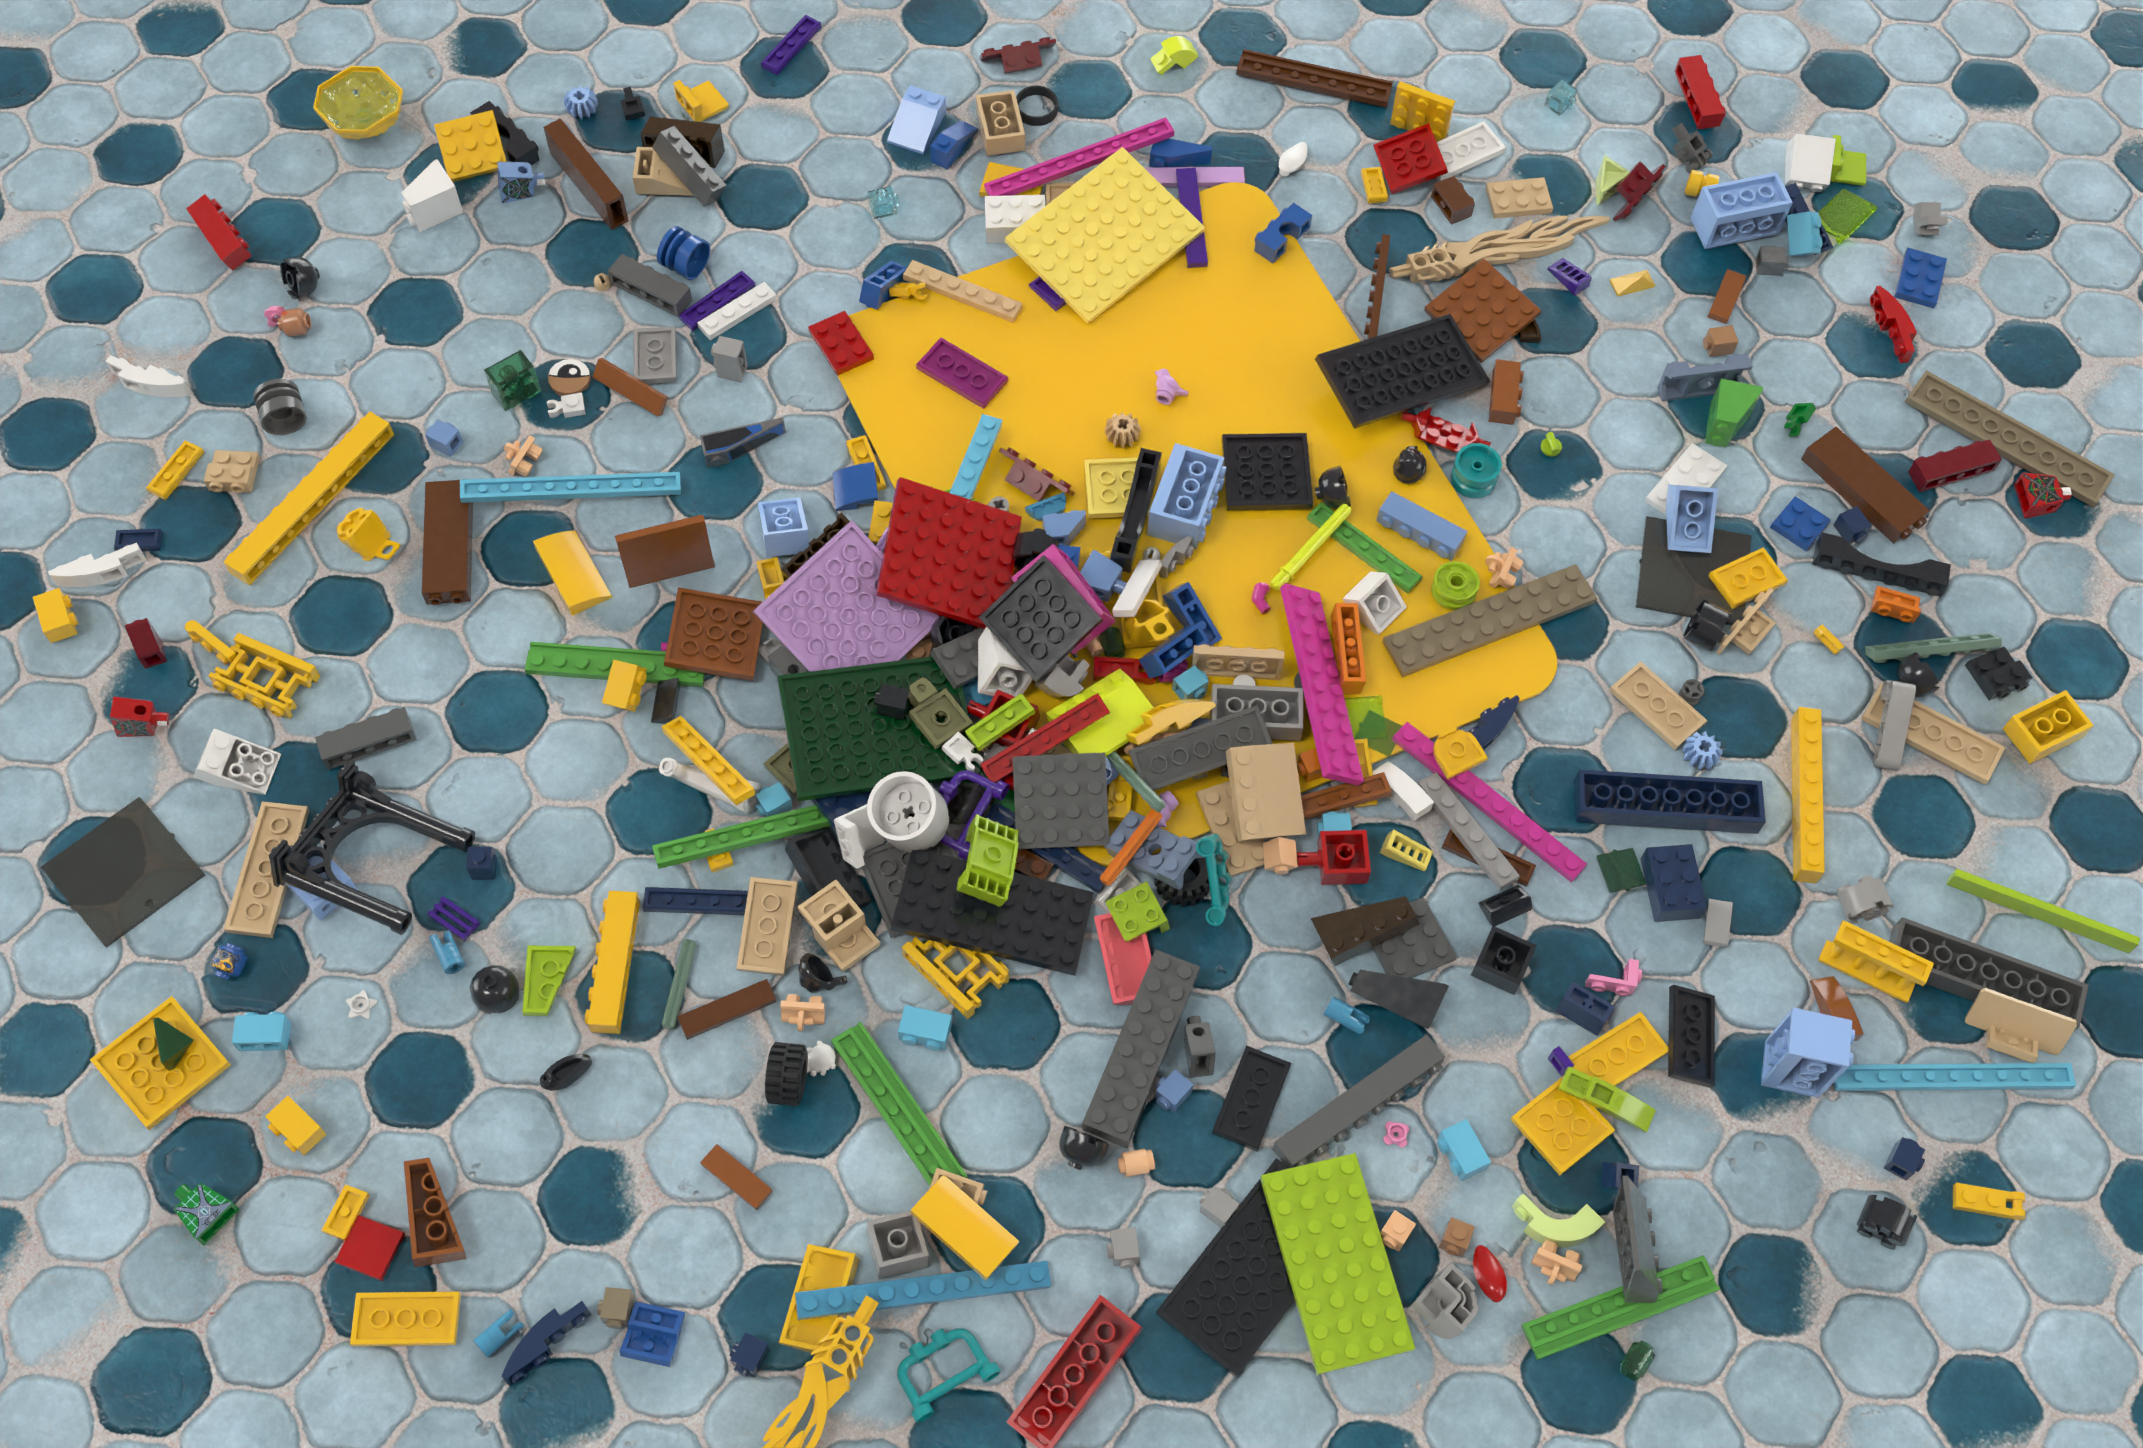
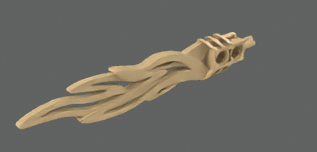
M1557 216L1533 224V221L1529 220L1510 230L1484 232L1468 242L1448 243L1446 241L1441 247H1438V243L1430 250L1429 245L1421 252L1409 254L1404 265L1389 268L1390 278L1396 279L1409 276L1412 283L1423 280L1440 281L1463 275L1483 259L1490 264H1504L1518 261L1519 258L1545 256L1572 245L1575 235L1608 224L1610 217L1588 216L1567 222V216ZM1577 226V227L1571 229L1570 231L1566 232L1565 234H1563V235H1561V236H1559V237H1554V236H1556V235H1559V234H1561V233L1567 231V230L1570 229L1571 227ZM1530 233H1532V234L1530 235L1529 239H1523V238H1525L1526 236H1528Z

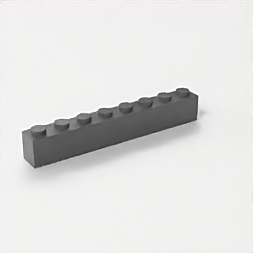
M1426 1034L1276 1140L1272 1148L1273 1151L1289 1168L1309 1164L1311 1157L1315 1154L1318 1157L1324 1154L1329 1149L1328 1145L1332 1142H1341L1348 1136V1131L1353 1127L1356 1129L1362 1127L1368 1121L1367 1117L1372 1114L1377 1116L1384 1111L1388 1102L1400 1100L1406 1094L1404 1091L1409 1087L1415 1089L1424 1081L1423 1078L1430 1073L1433 1076L1443 1068L1444 1054Z

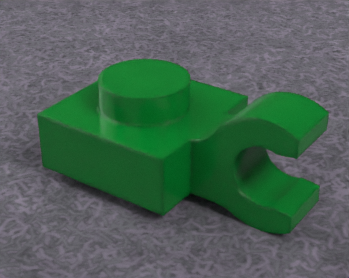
M1797 403L1793 406L1786 416L1787 422L1784 425L1785 429H1791L1789 437H1796L1800 434L1801 424L1807 423L1816 410L1813 403Z

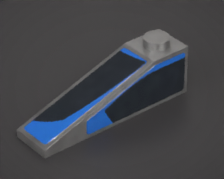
M783 417L700 435L707 468L727 464L786 433Z

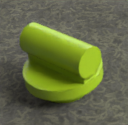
M1548 432L1545 435L1546 438L1541 442V451L1547 456H1557L1561 452L1562 444L1555 438L1553 432Z

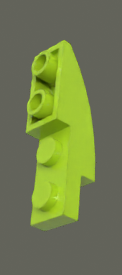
M1570 1066L1567 1067L1558 1090L1599 1108L1601 1112L1643 1132L1648 1131L1656 1112L1648 1104L1595 1076L1591 1077Z

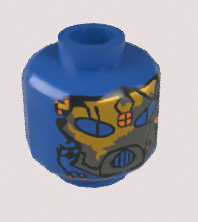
M227 943L226 946H219L211 961V967L217 970L215 975L229 980L230 976H240L248 960V956L244 953L245 949Z

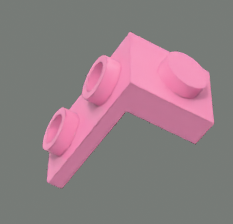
M1628 960L1624 967L1623 980L1590 974L1585 981V987L1597 992H1615V994L1620 996L1632 995L1642 977V970L1638 969L1639 960Z

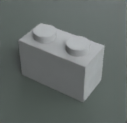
M719 336L717 343H714L711 349V355L714 357L713 366L716 368L717 377L741 383L748 367L744 342Z

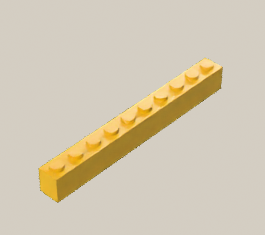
M370 411L365 417H362L358 424L345 434L344 438L330 450L329 454L322 461L316 464L315 468L301 480L296 488L290 491L286 498L278 506L274 507L271 513L257 525L256 529L248 537H245L241 544L226 557L223 563L229 573L250 586L394 436L390 423Z

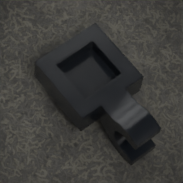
M631 86L623 88L625 99L620 101L625 119L630 120L645 116L640 96H633Z

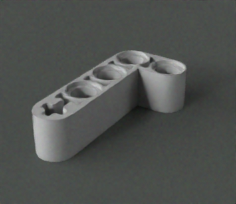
M1886 680L1882 685L1881 700H1885L1873 756L1874 767L1895 771L1900 767L1916 692V686L1913 684Z

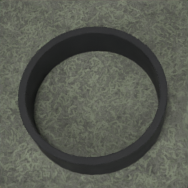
M1033 85L1022 89L1017 94L1018 105L1024 98L1032 95L1047 97L1055 105L1054 109L1044 116H1030L1019 108L1023 123L1031 126H1043L1052 122L1057 116L1058 99L1051 89Z

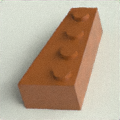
M430 1158L404 1161L411 1252L414 1266L421 1267L467 1259Z

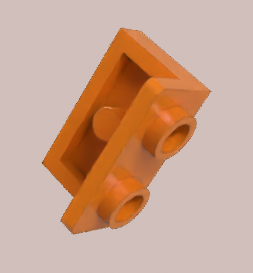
M1877 585L1874 590L1871 611L1882 616L1900 619L1903 622L1914 623L1921 613L1919 608L1920 597Z

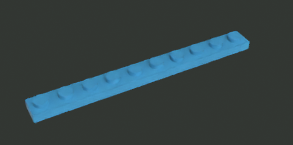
M1041 1261L998 1267L986 1281L974 1270L796 1292L795 1298L798 1320L856 1313L866 1295L879 1302L876 1310L1046 1289L1051 1287L1048 1262Z

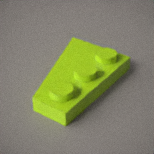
M527 945L523 1016H548L576 952V946Z

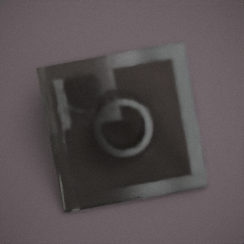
M960 782L956 795L947 805L949 824L961 825L969 821L985 792L982 786L976 783ZM994 797L990 800L981 817L985 818L996 800Z

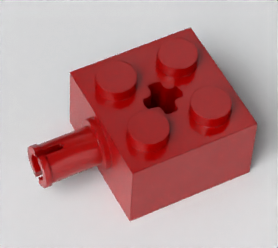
M997 689L988 707L971 700L969 702L971 706L967 705L968 714L982 720L1015 696ZM1030 703L1035 710V714L992 743L1010 747L1026 737L1032 728L1035 729L1041 717L1038 706Z
M1367 830L1320 831L1317 841V852H1297L1298 867L1318 866L1320 868L1321 885L1368 883L1371 868Z

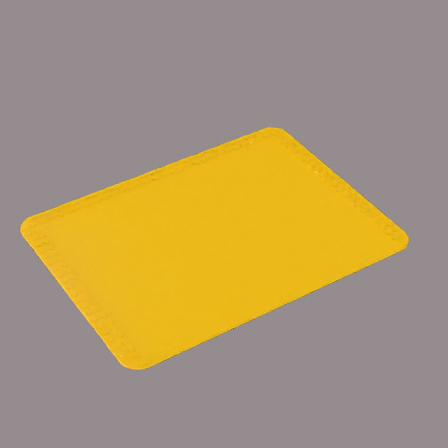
M1228 182L1200 191L1199 198L1203 226L1205 227L1204 236L1208 267L1187 268L1184 247L1089 324L1068 304L1055 312L1029 287V283L1038 278L1039 275L1019 256L957 277L1021 302L1022 309L1014 323L926 288L920 290L922 294H928V297L923 300H918L913 295H910L907 299L896 298L884 302L877 310L870 307L848 315L874 354V360L842 373L837 377L894 490L896 489L899 477L942 491L951 489L982 414L1002 419V427L973 498L976 502L988 505L994 497H1004L1009 502V512L1022 516L1020 533L1033 531L1036 528L1042 529V521L1033 519L1025 511L1026 506L1039 501L1005 481L1015 461L999 452L1000 448L1005 450L1008 447L1020 453L1018 456L1020 459L1025 460V458H1028L1036 463V469L1042 471L1044 468L1054 474L1053 479L1057 482L1062 479L1070 484V490L1075 493L1073 496L1065 493L1066 506L1063 513L1073 510L1086 511L1084 528L1069 544V546L1080 547L1079 571L1082 570L1089 558V552H1092L1093 549L1099 553H1104L1107 550L1112 551L1115 537L1123 517L1088 518L1084 460L1138 458L1141 448L1162 452L1161 466L1152 495L1153 503L1175 443L1223 457L1222 434L1307 433L1313 508L1227 510L1224 482L1222 491L1218 492L1219 498L1216 508H1213L1211 512L1213 513L1209 525H1206V535L1203 543L1199 542L1191 558H1186L1183 565L1177 563L1174 572H1170L1166 579L1159 576L1161 592L1164 595L1178 585L1189 582L1222 637L1221 640L1211 646L1253 647L1262 650L1273 648L1284 651L1280 680L1254 679L1255 686L1295 688L1294 679L1299 669L1281 590L1275 591L1270 586V582L1279 573V568L1284 567L1319 530L1317 526L1307 520L1308 514L1320 502L1324 504L1322 499H1317L1315 488L1319 487V478L1324 471L1341 465L1348 487L1347 496H1350L1351 514L1345 520L1423 576L1422 580L1409 594L1394 584L1407 608L1379 635L1360 622L1366 683L1361 694L1343 695L1354 740L1367 738L1371 765L1405 751L1392 741V738L1406 722H1409L1432 740L1447 729H1458L1479 720L1480 714L1488 708L1493 710L1498 707V703L1506 697L1511 699L1518 695L1520 698L1518 703L1535 697L1546 690L1553 681L1557 670V656L1553 645L1540 625L1402 677L1382 642L1383 637L1454 611L1439 605L1432 596L1431 587L1433 579L1441 565L1447 562L1458 561L1474 568L1479 576L1480 585L1473 603L1509 589L1501 585L1495 588L1489 585L1493 573L1488 571L1489 567L1486 565L1485 560L1487 556L1495 555L1425 442L1414 437L1412 423L1401 420L1403 413L1354 429L1315 358L1318 354L1360 342V339L1296 238L1291 235H1283L1287 238L1286 251L1274 263H1271L1254 251L1256 235L1260 231L1263 232L1271 220H1275L1280 216L1270 197L1259 188L1246 183ZM940 337L1008 377V382L984 409L916 369V364ZM1160 369H1167L1180 388L1189 392L1188 396H1175L1169 405L1159 403L1155 398L1158 388L1156 387L1157 376L1154 372ZM1123 411L1125 416L1131 413L1132 418L1138 419L1141 432L1139 433L1138 441L1133 442L1131 447L1125 444L1124 448L1120 444L1114 447L1113 442H1108L1107 435H1105L1106 422L1108 418H1112L1114 413L1120 416ZM1408 446H1418V451L1424 455L1427 463L1425 476L1415 484L1400 482L1393 472L1395 459ZM1051 485L1044 499L1064 491ZM1391 491L1467 531L1465 541L1452 561L1440 557L1436 552L1421 547L1417 542L1402 537L1398 532L1386 528L1376 521L1379 509ZM1149 516L1145 520L1133 567L1137 566L1140 560H1143V553L1147 548L1153 547L1158 549L1160 560L1162 561L1167 552L1175 545V543L1147 535ZM1329 536L1295 573L1294 579L1288 581L1287 584L1320 593L1334 652L1330 616L1335 604L1345 603L1343 598L1370 571H1377ZM1150 553V555H1149V557H1148V558H1150V559H1151V558H1152V555H1153V553ZM1015 568L1013 570V576L1019 572ZM1259 582L1267 583L1269 586V591L1265 594L1264 599L1271 609L1266 614H1262L1251 599L1254 586ZM1162 596L1163 607L1169 608ZM1108 607V608H1107L1108 611H1109V612L1111 613V615L1113 616L1112 609H1113L1114 607ZM1169 608V623L1174 629V635L1184 627ZM1114 617L1116 622L1101 633L1100 644L1104 651L1096 657L1140 659L1157 646L1124 648L1120 617ZM1087 647L1080 649L1076 653L1077 658H1074L1071 653L1068 654L1074 661L1084 659L1090 664L1086 670L1088 674L1080 684L1084 689L1080 692L1100 681L1093 680L1094 657L1091 656ZM1193 654L1185 659L1188 662L1187 670L1191 668ZM1156 676V683L1153 685L1135 682L1153 707L1181 700L1172 690L1173 682H1160L1158 676ZM1207 676L1209 680L1207 693L1201 700L1211 701L1213 684L1233 685L1235 678ZM1033 679L1023 695L1028 702L1037 705L1041 717L1035 727V730H1038L1049 723L1046 716L1047 712L1073 696L1054 698L1034 685L1036 682ZM1303 697V731L1300 741L1271 739L1273 744L1294 743L1296 763L1298 762L1299 754L1316 748L1305 697ZM1210 713L1203 718L1210 719ZM1170 727L1167 732L1179 733L1186 729L1180 730ZM1127 744L1115 750L1119 756H1130L1124 752ZM1227 765L1209 771L1207 778H1189L1154 791L1159 796L1168 790L1179 803L1175 810L1171 811V817L1166 821V827H1162V829L1180 838L1185 836L1190 839L1210 832L1196 797V792L1229 781ZM1298 774L1301 794L1333 781L1321 777L1306 783L1304 777ZM1110 784L1107 785V796H1109ZM1132 787L1130 810L1146 817L1151 807ZM1108 820L1109 838L1120 825V821ZM1104 846L1076 847L1082 855L1102 866L1108 867L1114 857L1109 855ZM1162 849L1154 850L1151 855L1160 853Z

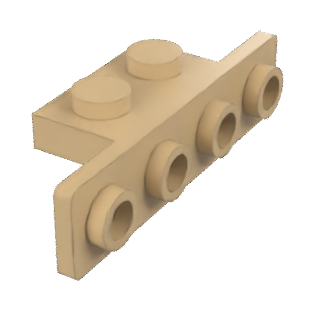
M1770 587L1766 593L1761 591L1754 600L1757 604L1754 607L1748 606L1742 614L1744 617L1742 621L1736 620L1729 629L1732 633L1729 636L1725 633L1721 642L1717 643L1720 646L1716 652L1718 655L1724 651L1730 642L1750 655L1773 628L1776 622L1759 609L1767 601L1774 589Z

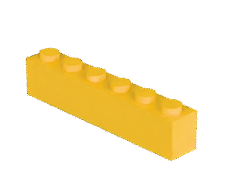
M609 890L608 899L603 901L605 917L604 920L600 921L599 933L602 936L601 942L596 944L598 961L597 964L593 965L592 978L595 980L594 986L589 988L588 999L591 1001L590 1009H587L585 1012V1024H588L590 1031L594 1033L620 1034L640 907V899L637 892Z

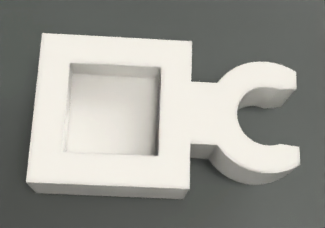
M582 393L561 396L562 401L559 402L556 400L547 401L548 408H555L548 410L549 417L555 418L561 413H564L565 418L586 414Z
M957 732L942 746V750L954 762L960 764L964 761L966 769L969 771H975L974 765L971 764L972 761H976L979 765L983 763L981 755L972 753L975 746L960 732Z

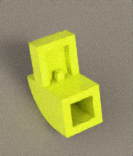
M1174 36L1161 43L1163 48L1151 58V61L1157 72L1163 75L1176 63L1185 69L1199 56L1190 41L1181 36Z

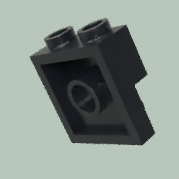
M2005 646L1971 659L1965 664V667L1989 701L1997 697L1998 699H2003L2015 690L2020 692L2026 689L2033 678L2021 660L2014 661Z

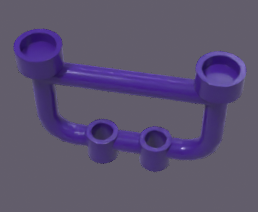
M969 770L958 772L951 779L950 783L944 781L939 788V793L942 794L946 806L956 795L960 782L965 779L986 788L958 840L944 835L939 841L958 851V857L966 861L970 848V842L965 841L969 825L976 814L983 815L992 797L1002 801L1010 787L1008 783L1001 780L995 783Z

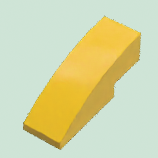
M777 557L756 561L765 599L784 583Z

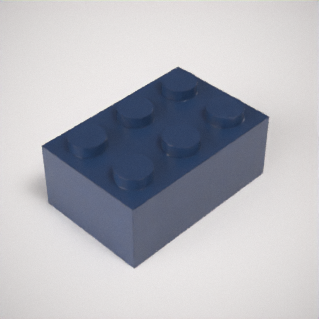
M1693 845L1647 847L1640 860L1654 922L1700 919L1707 909Z

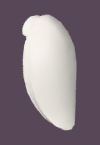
M1305 142L1294 145L1281 155L1279 160V173L1281 176L1287 177L1290 173L1301 168L1307 156V144Z

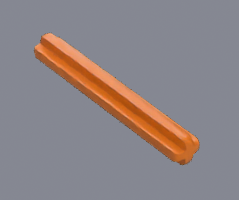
M1154 809L1149 811L1099 879L1103 884L1107 886L1112 885L1162 819L1160 812H1156Z

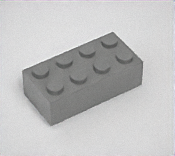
M1212 685L1211 702H1215L1216 707L1210 710V721L1258 705L1271 739L1300 741L1303 731V688Z

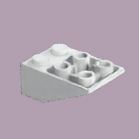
M214 728L193 777L215 786L265 795L281 753Z

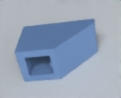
M1073 510L1060 514L1051 513L1042 516V529L1046 531L1047 535L1059 541V545L1069 546L1086 523L1085 510Z

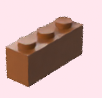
M1496 359L1492 370L1488 422L1514 425L1515 418L1520 417L1521 405L1518 404V400H1521L1522 388H1519V383H1522L1524 371H1520L1521 362Z

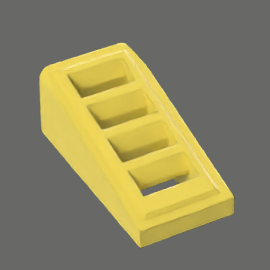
M1393 829L1386 836L1380 853L1388 858L1425 871L1433 851ZM1402 846L1405 847L1403 852L1400 851ZM1410 850H1414L1412 857L1409 856ZM1419 853L1423 854L1421 861L1417 860Z

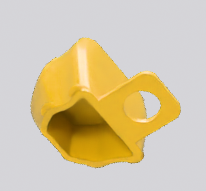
M358 508L349 512L336 527L339 540L351 548L353 552L360 554L364 561H371L374 557L389 560L401 546L399 543L389 540L391 537L390 532L386 529L380 517L371 509L367 511L363 508ZM393 546L390 553L383 554V550L386 547Z
M1144 599L1135 617H1124V630L1136 646L1151 639L1161 641L1174 633V629L1169 623V608L1161 606L1156 600Z

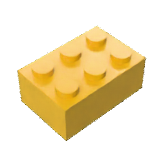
M2065 690L2012 716L2002 729L2028 763L2031 764L2082 739L2094 725Z

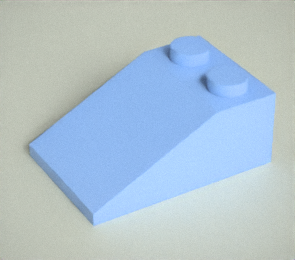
M910 85L900 103L887 143L924 154L947 113L946 97Z
M1668 484L1666 500L1668 550L1711 553L1719 488Z
M800 497L758 502L766 557L778 558L782 555H797L800 551L803 552L809 547L808 529Z

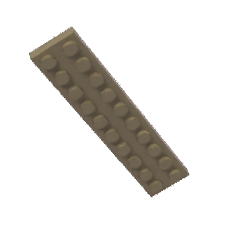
M1927 370L1905 400V403L1974 441L1982 442L1990 439L2000 456L2033 474L2057 477L2060 487H2069L2072 496L2092 507L2097 504L2115 476L2110 471Z
M1575 564L1383 637L1382 642L1401 676L1405 677L1594 604L1597 601V597Z

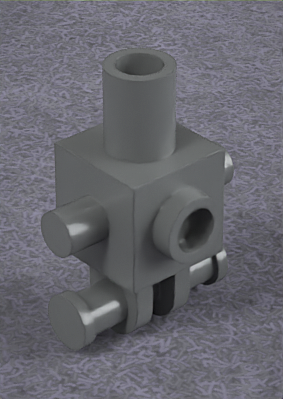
M1683 123L1672 128V131L1679 140L1672 146L1676 151L1677 158L1681 159L1682 162L1689 161L1690 164L1686 166L1688 173L1691 170H1699L1713 156L1711 150L1706 149L1703 151L1707 147L1703 141V136L1697 130L1689 134Z

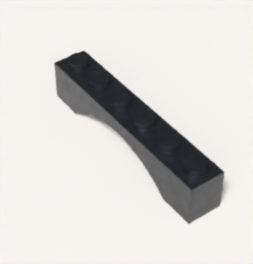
M1144 448L1140 449L1126 509L1110 555V560L1120 565L1123 572L1131 573L1159 474L1162 452Z
M1824 532L1821 533L1815 543L1812 561L1813 565L1824 569H1832L1844 574H1852L1864 579H1872L1884 582L1887 585H1896L1908 590H1915L1939 597L1948 587L1951 564L1931 559L1914 564L1885 563L1861 553L1850 545L1844 537Z

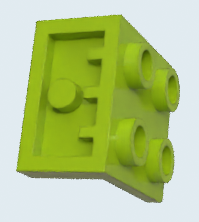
M1833 135L1832 138L1836 140L1830 181L1864 186L1866 184V153L1844 150V144H1841V136Z
M1147 881L1106 901V905L1125 942H1129L1159 927L1161 933L1170 930L1168 920Z

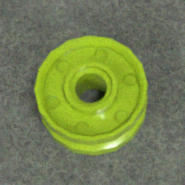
M1458 561L1447 562L1441 565L1435 573L1431 587L1432 596L1439 605L1450 610H1457L1470 605L1475 601L1479 589V576L1474 568L1466 563Z

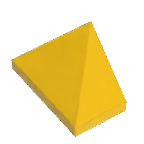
M1648 270L1610 279L1617 297L1655 287V283Z

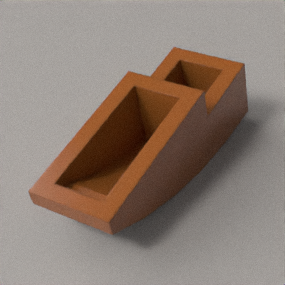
M1834 976L1812 979L1810 983L1820 1013L1852 1020V1029L1855 1030L1854 1041H1858L1864 1033L1853 1006L1841 985Z

